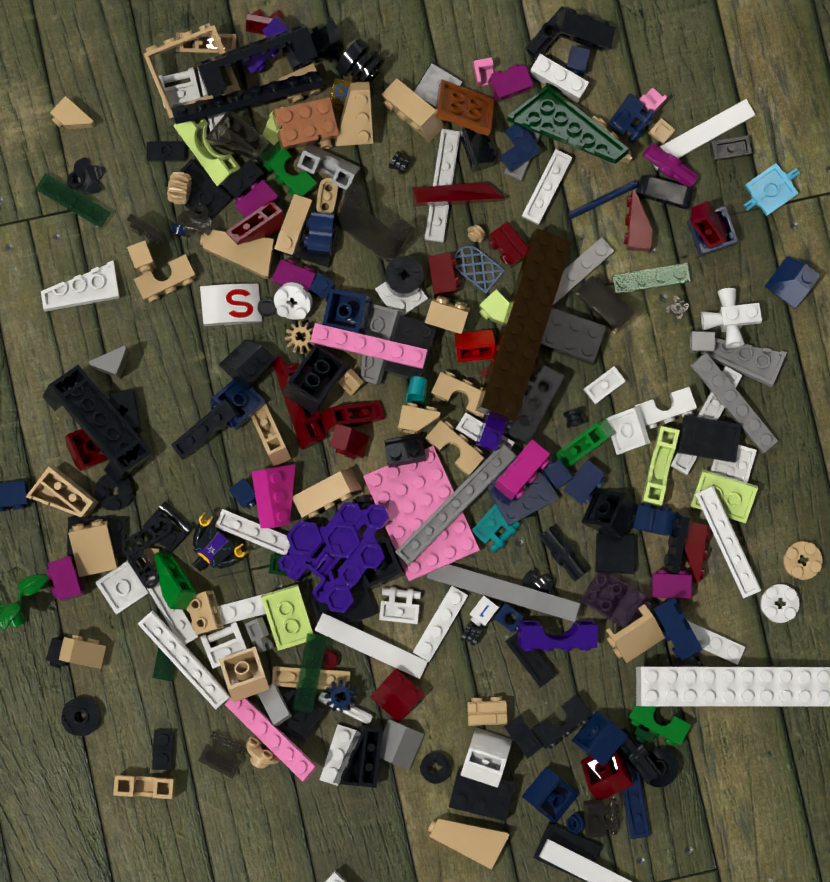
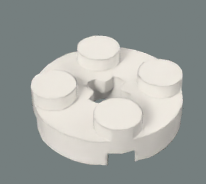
M294 282L283 284L274 296V304L278 315L293 320L304 319L312 308L313 300L311 294L307 293L301 284ZM291 298H294V301L297 302V303H296V304H292V303L290 302V299H291Z
M777 584L769 587L760 599L761 611L770 621L775 623H784L793 619L799 610L800 603L797 593L787 585ZM779 598L785 602V606H782L781 609H778V606L775 605V601H778Z

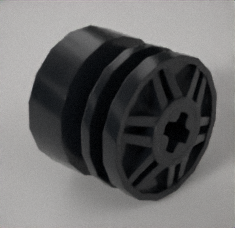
M358 38L340 58L336 70L345 77L354 73L351 79L352 83H371L379 74L386 59L383 55L377 57L378 52L376 50L367 55L370 45L361 38Z

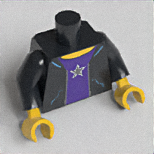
M204 512L199 517V523L194 531L192 544L194 551L199 557L192 565L200 572L207 564L214 569L216 567L223 569L233 566L241 557L248 554L249 551L242 552L241 547L244 544L236 547L214 526L209 524L213 517L211 516L209 520H206L204 518L206 512Z

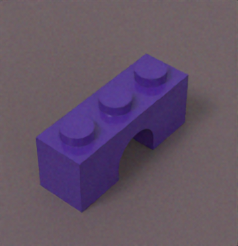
M276 15L262 32L269 37L291 28ZM277 47L270 48L269 53L251 55L252 59L241 63L252 74L256 70L260 72L267 65L264 61L268 57L272 59L279 50Z

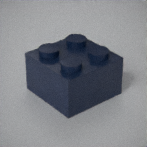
M330 288L322 325L365 335L372 298L367 295Z

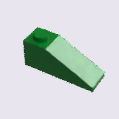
M604 418L554 455L558 460L560 459L567 469L612 437L615 432Z
M156 552L154 557L163 598L170 609L186 610L196 595V591L172 553Z

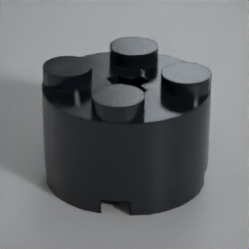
M399 256L391 260L385 271V282L391 293L397 297L408 298L416 294L422 287L424 273L421 264L416 259L409 256ZM403 273L407 274V278L405 280H402L401 277Z

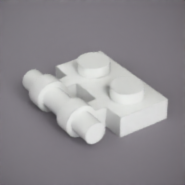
M392 586L390 588H382V595L389 596V602L381 601L379 620L418 624L419 605L412 604V598L420 599L421 592L413 591L410 588L408 590L396 589V587ZM395 597L407 598L406 603L395 602Z

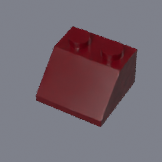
M395 668L370 698L399 723L423 697L424 693Z
M618 749L604 766L590 756L581 760L588 789L599 802L633 785L629 770Z

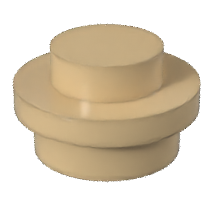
M478 225L470 226L468 228V237L473 242L481 243L485 236L484 230Z

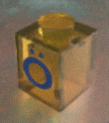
M335 78L330 94L333 108L343 110L349 85L352 82Z

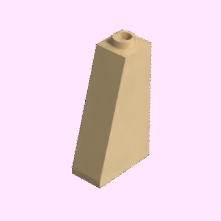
M206 229L205 234L201 235L200 245H203L204 251L264 279H269L275 244L274 239L260 238L237 245L223 231Z
M438 818L437 821L432 820L428 828L430 832L429 837L491 870L510 835L505 831Z

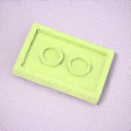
M702 469L695 493L714 486L728 518L746 523L758 486ZM694 493L691 507L702 510Z
M298 584L261 595L278 651L315 639Z

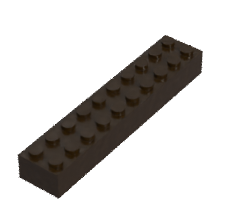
M538 228L531 234L475 411L508 423H513L517 420L573 241Z

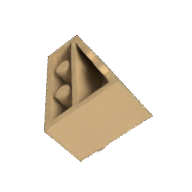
M397 78L381 94L384 99L383 104L389 110L393 109L401 120L406 121L428 142L445 127L442 120L435 117L436 109Z
M369 82L350 83L338 127L339 135L335 138V146L373 144Z
M50 466L26 496L29 499L42 502L79 517H88L99 503V501L59 469Z
M348 469L340 471L292 496V499L301 517L308 516L310 519L319 515V510L323 508L328 510L334 507L336 502L340 500L343 502L351 498L352 494L362 490L353 470Z

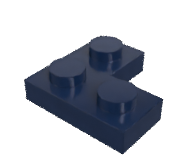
M513 124L505 130V134L514 147L502 154L500 159L508 171L512 173L540 154L542 150L526 128Z

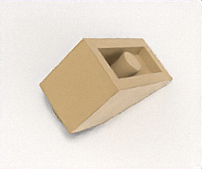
M66 96L50 112L53 117L52 121L59 128L61 126L66 129L95 127L94 121Z

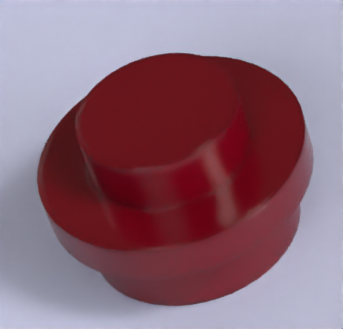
M326 650L321 653L319 663L325 669H333L338 664V655L332 650Z

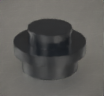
M264 298L259 301L257 309L260 315L271 317L275 314L276 307L272 299Z

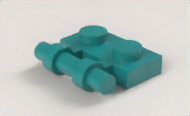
M495 504L471 532L484 544L491 539L494 543L490 549L496 553L499 548L502 549L504 547L505 541L517 532L516 529L521 524L516 522L508 526ZM502 526L505 528V531L498 538L495 532Z

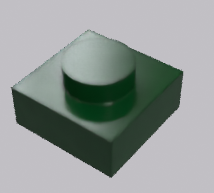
M271 554L269 574L287 576L286 571H281L278 564L282 556Z
M635 727L632 732L636 735L635 739L643 744L646 741L651 743L655 737L639 727Z

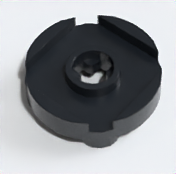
M106 474L96 483L94 495L101 507L109 511H118L126 508L133 499V486L127 477L115 484L109 475ZM111 487H118V496H110L111 492L109 490Z
M74 698L67 702L63 708L61 716L62 725L72 735H89L97 729L101 722L100 710L97 704L88 698ZM79 711L86 714L84 722L76 720Z

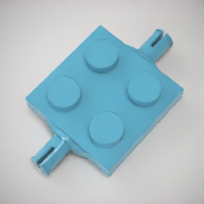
M775 163L745 184L752 199L743 204L744 208L746 207V210L749 211L757 205L768 216L798 195V192L793 187L791 180L800 175V172H797L798 169L794 168L786 174Z

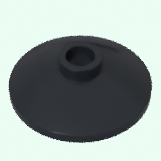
M661 748L650 750L648 753L651 761L657 768L662 765L664 770L649 785L658 788L668 786L675 780L678 774V762L675 756L668 750Z

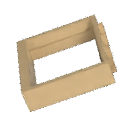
M208 23L200 26V31L192 33V30L181 34V39L175 41L173 37L163 41L164 46L157 48L156 45L146 48L147 52L144 53V57L170 118L173 117L172 107L151 57L209 33L212 34L219 54L225 53L215 25L210 26ZM232 67L225 68L232 85L227 86L222 95L241 90ZM207 94L205 96H202L200 98H197L182 105H188L195 103L198 100H207L214 97L212 95L209 96Z

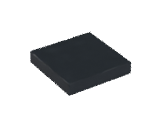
M596 533L595 572L634 574L635 535H624L623 538Z

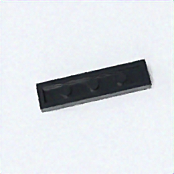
M226 398L172 443L171 446L179 457L184 460L235 418L239 412L230 400Z

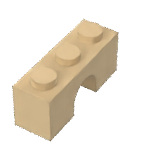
M186 254L168 262L172 273L166 281L156 280L151 271L134 279L145 303L148 301L149 303L155 302L160 299V295L164 293L167 295L177 291V287L181 285L188 286L194 282L193 279L197 277Z
M445 371V374L440 372L431 395L448 403L454 393H464L469 400L465 411L483 419L485 414L475 411L482 387L480 389L472 387L473 383L465 379L459 381L455 379L456 375Z
M440 420L426 436L425 440L439 452L446 445L452 444L457 446L460 450V457L454 465L469 477L484 460L483 452L476 446L472 448L468 444L469 440L461 433L457 435L450 423L447 421L443 423Z
M115 775L113 795L173 799L175 796L176 778Z

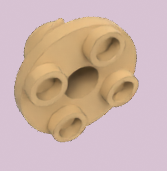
M255 734L249 737L246 748L251 755L250 762L253 766L262 769L269 764H277L281 761Z

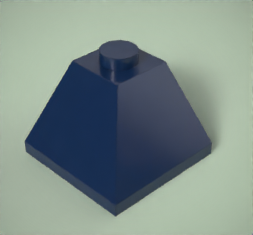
M787 256L764 287L796 309L821 275L808 265Z

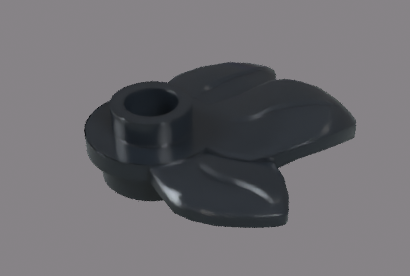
M81 158L75 162L73 172L67 178L68 184L72 189H81L86 194L98 193L101 191V187L97 181L102 177L104 169L99 166H89L87 158ZM80 178L81 181L80 183L76 184L74 183V179Z
M534 569L526 573L523 578L524 587L552 595L549 592L554 583L552 576L538 577Z

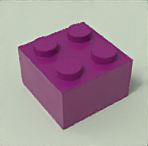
M68 556L48 563L49 568H46L49 580H53L54 587H52V592L55 598L65 602L86 595L82 578L78 575L74 557Z

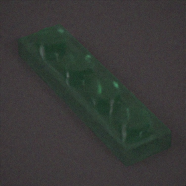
M46 173L35 188L39 193L100 229L111 214L108 210Z
M688 263L612 275L615 295L691 282Z
M309 633L306 636L292 710L311 714L313 711L327 637Z

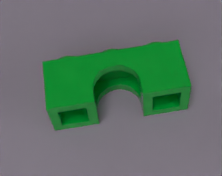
M279 142L262 156L263 167L269 173L272 171L276 175L275 179L281 186L285 184L292 198L294 194L306 198L318 187L315 180L305 170L295 176L286 173L285 167L292 160V156L286 149L281 150Z
M636 702L634 703L627 717L631 719L630 723L639 728L641 726L648 728L647 732L655 737H658V735L665 738L664 742L673 747L676 744L681 746L691 724L672 715L667 724L660 726L653 718L657 706H636Z

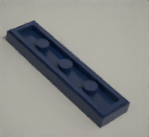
M624 760L633 782L632 786L622 790L630 839L650 836L640 774Z

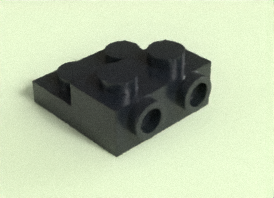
M294 689L291 692L287 690L283 695V699L292 716L278 725V727L304 743L325 710Z

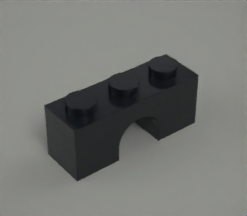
M577 694L561 705L566 714V720L561 726H553L545 718L531 729L544 749L549 747L551 750L559 743L558 739L563 735L565 737L569 736L575 731L573 729L574 726L578 723L583 725L590 719L588 715L591 712Z

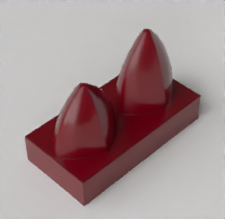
M260 9L256 10L252 14H247L246 31L265 35L262 30L276 15L284 21L283 15L280 10H277L268 18L264 16Z

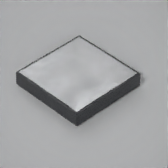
M431 62L413 92L436 109L441 80L462 86L464 81Z

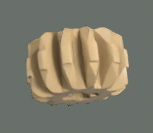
M173 172L171 174L167 187V198L170 202L179 205L187 203L192 183L189 174L184 172Z
M299 321L298 328H296L295 324H291L293 331L290 329L286 330V333L291 336H286L285 341H291L287 344V347L291 348L294 346V353L300 348V353L304 354L303 348H306L309 352L311 350L309 344L314 346V343L310 342L314 327L308 330L310 324L306 323L302 327V322ZM298 334H301L302 336L306 335V337H304L305 341H303V342H302L301 340H298V341H297V340H296V339H298V336H297V335H298Z

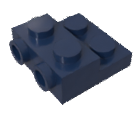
M233 379L212 397L210 404L212 410L224 399L228 398L239 414L226 425L229 428L234 427L238 430L266 401L252 387L245 391Z

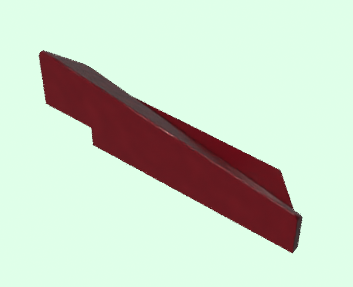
M487 182L430 186V188L412 187L414 207L497 202L505 199L504 195L497 192Z
M277 356L273 367L281 391L284 390L287 382L299 366L296 364L291 365L283 361L281 356ZM283 395L301 450L326 439L316 422L321 419L318 409L313 415Z

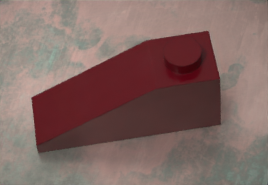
M270 200L225 232L237 245L271 236L281 229L283 225V211Z
M381 401L329 407L321 414L325 433L334 432L336 424L354 428L384 420L385 416Z

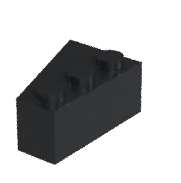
M332 17L327 19L328 24L320 29L316 26L312 29L313 33L310 34L318 55L314 57L313 62L315 63L323 61L325 56L330 53L334 55L342 50L343 37ZM290 44L282 48L283 54L293 72L313 63H299L295 59Z
M358 726L333 783L377 788L383 729Z

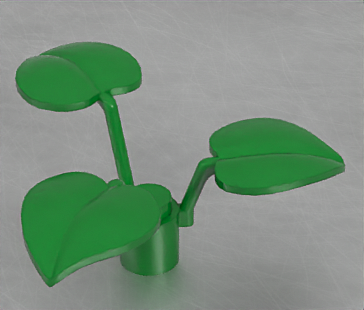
M36 574L22 579L17 585L20 591L18 593V604L9 603L2 605L0 602L1 629L6 630L9 625L13 628L19 627L24 623L25 620L21 613L23 610L22 595L29 596L42 589L50 581L47 575Z

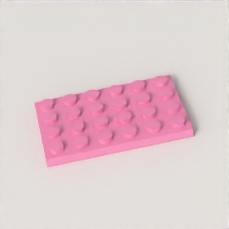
M434 446L425 449L426 461L391 468L387 465L363 476L375 505L385 506L390 519L384 526L395 551L454 493ZM462 512L409 566L399 556L398 558L410 582L480 550Z

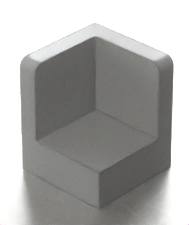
M692 331L690 333L689 353H698L699 351L713 352L715 350V332Z

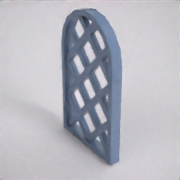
M474 246L461 247L454 256L455 260L456 258H462L463 263L456 265V270L485 294L505 271ZM470 248L471 254L464 255L463 249ZM473 249L479 253L473 254ZM474 256H481V262L474 263ZM483 256H484L486 259H488L489 262H484V261H483ZM464 257H471L472 263L465 264ZM484 264H491L492 271H485ZM493 264L497 266L500 270H494ZM475 265H482V272H475ZM472 266L473 273H466L465 267ZM458 267H463V272ZM501 272L495 279L494 273ZM492 273L493 280H486L485 274ZM483 274V281L476 282V275ZM473 275L474 281L471 280L468 276ZM493 282L487 289L486 283ZM484 283V289L478 284Z

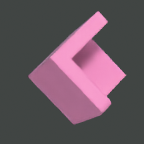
M492 57L473 61L477 87L488 85V80L491 74L494 73Z
M652 88L639 100L646 104L643 110L647 113L650 108L656 112L666 102L668 97L660 95Z

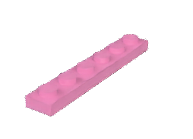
M316 323L310 341L314 344L423 369L427 355V349Z
M230 697L224 704L302 782H306L318 768L248 698L233 702Z

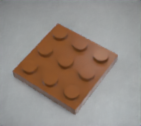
M441 80L438 89L435 117L457 124L459 127L471 129L478 134L489 136L492 127L494 99Z

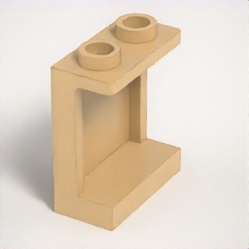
M98 519L92 521L89 525L84 526L83 523L72 526L68 534L79 577L117 569L118 561L114 554L108 521Z
M645 604L638 608L642 615L641 618L616 634H613L610 628L606 630L609 635L607 640L612 646L614 653L619 659L622 657L626 663L665 638L657 621Z

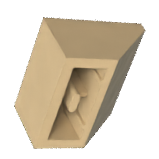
M438 295L437 298L434 297L431 301L425 323L462 334L470 308L467 307L466 303L460 301L452 303L449 302V298Z
M407 403L406 406L402 405L398 432L419 434L439 421L440 412H437V408L426 406V409L418 408L417 404Z

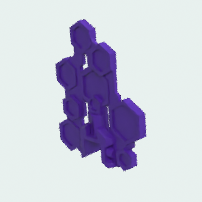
M344 502L326 527L321 526L320 529L316 523L297 521L286 535L291 546L288 549L290 555H283L278 561L281 571H286L287 576L294 581H302L306 574L312 571L322 579L312 591L314 597L319 602L328 604L330 611L347 613L355 602L351 589L358 584L368 568L378 569L386 559L382 547L377 543L375 537L376 532L382 529L390 519L385 506L371 504L368 509L361 510L359 504ZM363 525H366L367 529L364 531V538L361 541L358 531ZM325 542L326 546L318 555V557L312 558L318 551V549L322 546V544ZM341 558H345L346 561L339 568V576L335 580L332 570Z

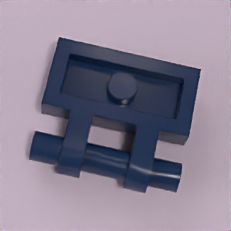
M630 93L608 125L621 135H624L628 130L631 133L628 139L631 142H635L644 133V128L653 121L652 117L656 112L651 108L647 113L641 111L646 104ZM637 117L641 121L637 126H634L632 123Z

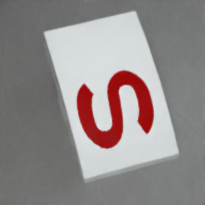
M259 284L200 286L204 326H226L262 322V315L259 314L257 309L260 301Z

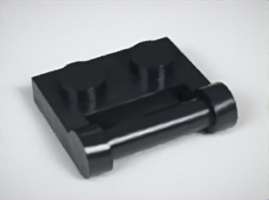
M165 501L142 527L145 528L161 519L160 516L165 513L183 529L180 534L173 529L169 535L158 541L169 552H172L194 526L190 523L187 524ZM161 522V527L156 530L155 526L151 529L154 530L156 536L159 537L160 535L157 532L161 530H164L166 532L167 526H169V524Z

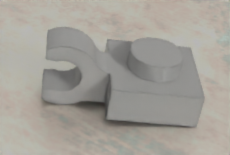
M263 617L245 624L251 641H256L259 653L273 648L271 640L266 638L269 633Z

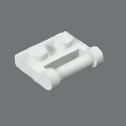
M193 67L188 68L187 71L167 76L159 75L171 107L179 106L201 97ZM187 78L191 80V82L165 88L166 83Z
M237 622L231 623V626L210 635L200 636L213 669L221 666L220 658L247 649ZM232 633L235 634V639L211 648V642Z

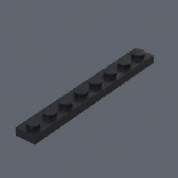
M310 71L304 75L291 76L285 80L272 81L266 85L253 86L242 91L237 90L231 94L220 95L207 100H198L188 105H179L171 110L177 125L323 87L324 83L319 71Z

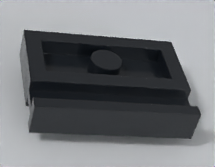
M422 433L384 440L389 468L426 461Z

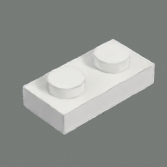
M614 366L583 390L592 402L597 404L626 381Z

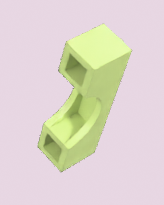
M205 118L177 125L175 123V129L217 186L224 184L240 169V166L231 154L222 155L212 149L206 135L208 122Z
M664 426L658 428L641 500L642 503L658 507L662 506L667 487L668 472L680 430Z

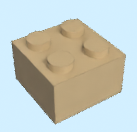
M256 647L219 659L233 702L270 690Z

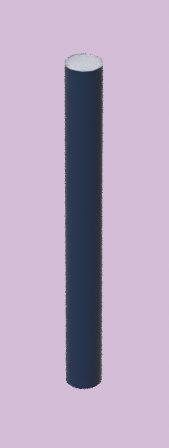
M634 180L568 212V216L570 219L584 214L637 188L638 183Z

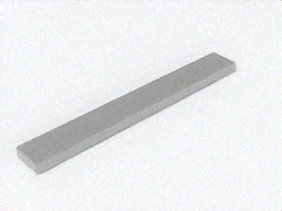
M502 443L497 448V451H494L395 553L409 566L514 461L517 455Z
M453 565L444 566L428 573L427 576L428 579L572 622L576 621L580 608V603Z

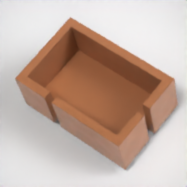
M330 97L274 109L272 113L276 130H279L277 135L281 150L316 143L319 135H321L319 137L320 142L337 138L339 135Z

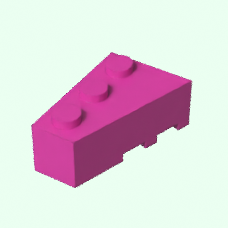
M532 439L515 461L510 464L504 474L497 479L494 487L511 501L515 497L519 499L525 492L523 487L527 482L531 484L538 476L535 474L539 468L543 470L550 462L548 460L550 453Z
M296 464L252 471L260 528H275L290 524Z

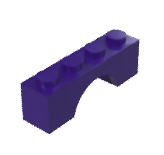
M576 620L572 627L561 635L545 633L538 621H518L517 644L524 651H534V649L552 651L553 648H560L563 651H571L572 648L589 651L591 648H597L598 625L594 620Z

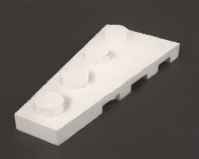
M110 261L107 265L100 268L96 267L86 274L75 276L72 280L61 282L41 291L44 311L120 298L114 261Z

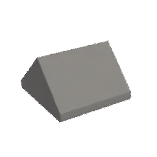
M122 346L89 361V363L95 370L121 379L130 352L125 346Z
M389 719L382 734L380 758L410 770L424 734Z

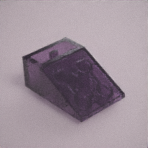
M597 572L579 600L622 629L642 617L638 609L645 604L649 609L652 601L646 595L609 573Z

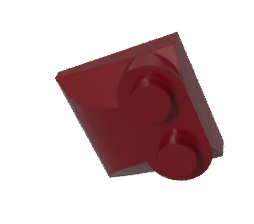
M83 429L65 436L68 451L75 466L80 471L88 470L90 467L108 460Z

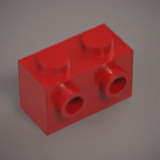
M493 330L464 332L462 334L455 333L457 362L492 359L495 350Z

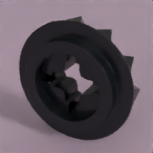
M433 752L426 755L421 761L420 772L426 781L438 784L449 777L451 764L445 755ZM434 759H436L438 766H444V768L438 770L437 776H435L433 770L427 769L433 766Z

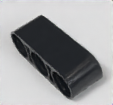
M642 175L636 193L642 198L682 209H689L694 190L686 186Z

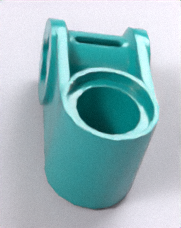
M419 376L411 377L405 404L414 403L424 407L427 394V380Z

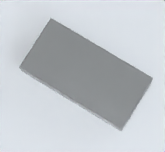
M272 683L269 685L270 690L258 693V696L273 725L277 727L292 715L277 685Z

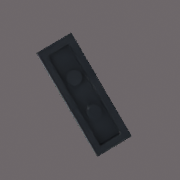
M676 511V515L672 520L673 529L668 539V553L664 557L665 567L675 573H679L691 518L684 512Z
M517 632L507 639L505 643L541 688L553 679L555 675L535 649L534 651H524L517 644Z

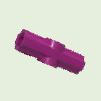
M651 143L645 149L643 157L658 167V170L667 177L673 178L681 185L689 188L697 180V174L684 166L683 162L677 157L666 153L656 144Z

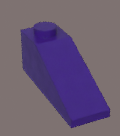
M486 415L475 445L492 452L497 451L506 421Z

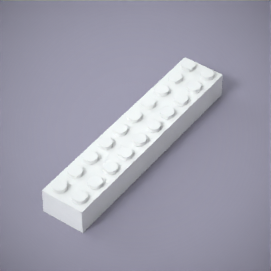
M636 667V706H830V667Z

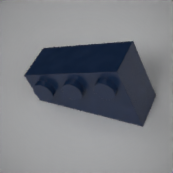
M675 598L653 608L656 612L653 616L658 624L662 623L665 629L662 633L667 642L672 641L674 645L672 651L677 659L681 658L683 661L703 650Z

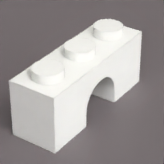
M541 54L538 56L529 74L545 85L550 83L562 91V95L576 103H579L589 85V82Z
M690 387L669 394L671 408L667 411L659 410L655 406L653 399L635 405L634 407H639L646 430L658 427L657 423L662 421L665 424L673 422L675 417L680 415L682 417L684 415H693V411L697 407Z

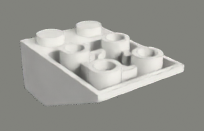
M476 727L461 776L498 788L513 739Z

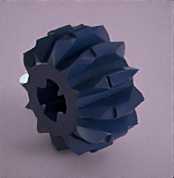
M339 679V686H337L336 682L332 681L331 684L334 689L331 687L326 688L332 694H325L324 696L326 699H331L326 703L327 706L334 703L335 705L332 710L335 711L337 706H339L340 713H343V706L348 711L351 710L348 703L356 704V701L351 699L358 697L357 693H351L356 687L348 688L350 681H347L345 686L342 685V679ZM343 691L345 693L344 696L347 698H342L340 701L337 699L336 693L340 694Z

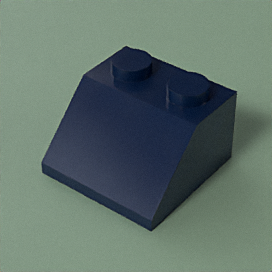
M545 767L522 797L551 822L556 824L578 797L579 793L548 767Z

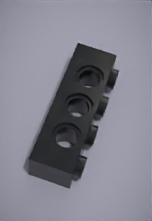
M545 365L542 370L538 368L533 377L536 381L533 386L529 385L526 390L525 396L527 398L521 405L517 420L513 423H508L506 427L509 430L507 435L528 445L565 377L564 375ZM545 383L548 386V391L545 393L540 392L538 385ZM529 401H538L539 408L531 409ZM523 416L528 417L530 425L522 426L520 418Z

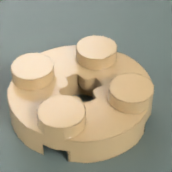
M805 541L796 542L786 550L783 557V566L790 576L799 580H807L816 576L821 570L822 555L813 543ZM801 555L808 559L805 566L801 563L798 564Z

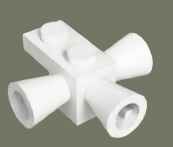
M724 288L717 292L723 306L720 312H701L702 329L704 331L720 326L721 332H726V348H738L745 344L740 333L742 325L760 324L762 322L759 303L736 305V289Z

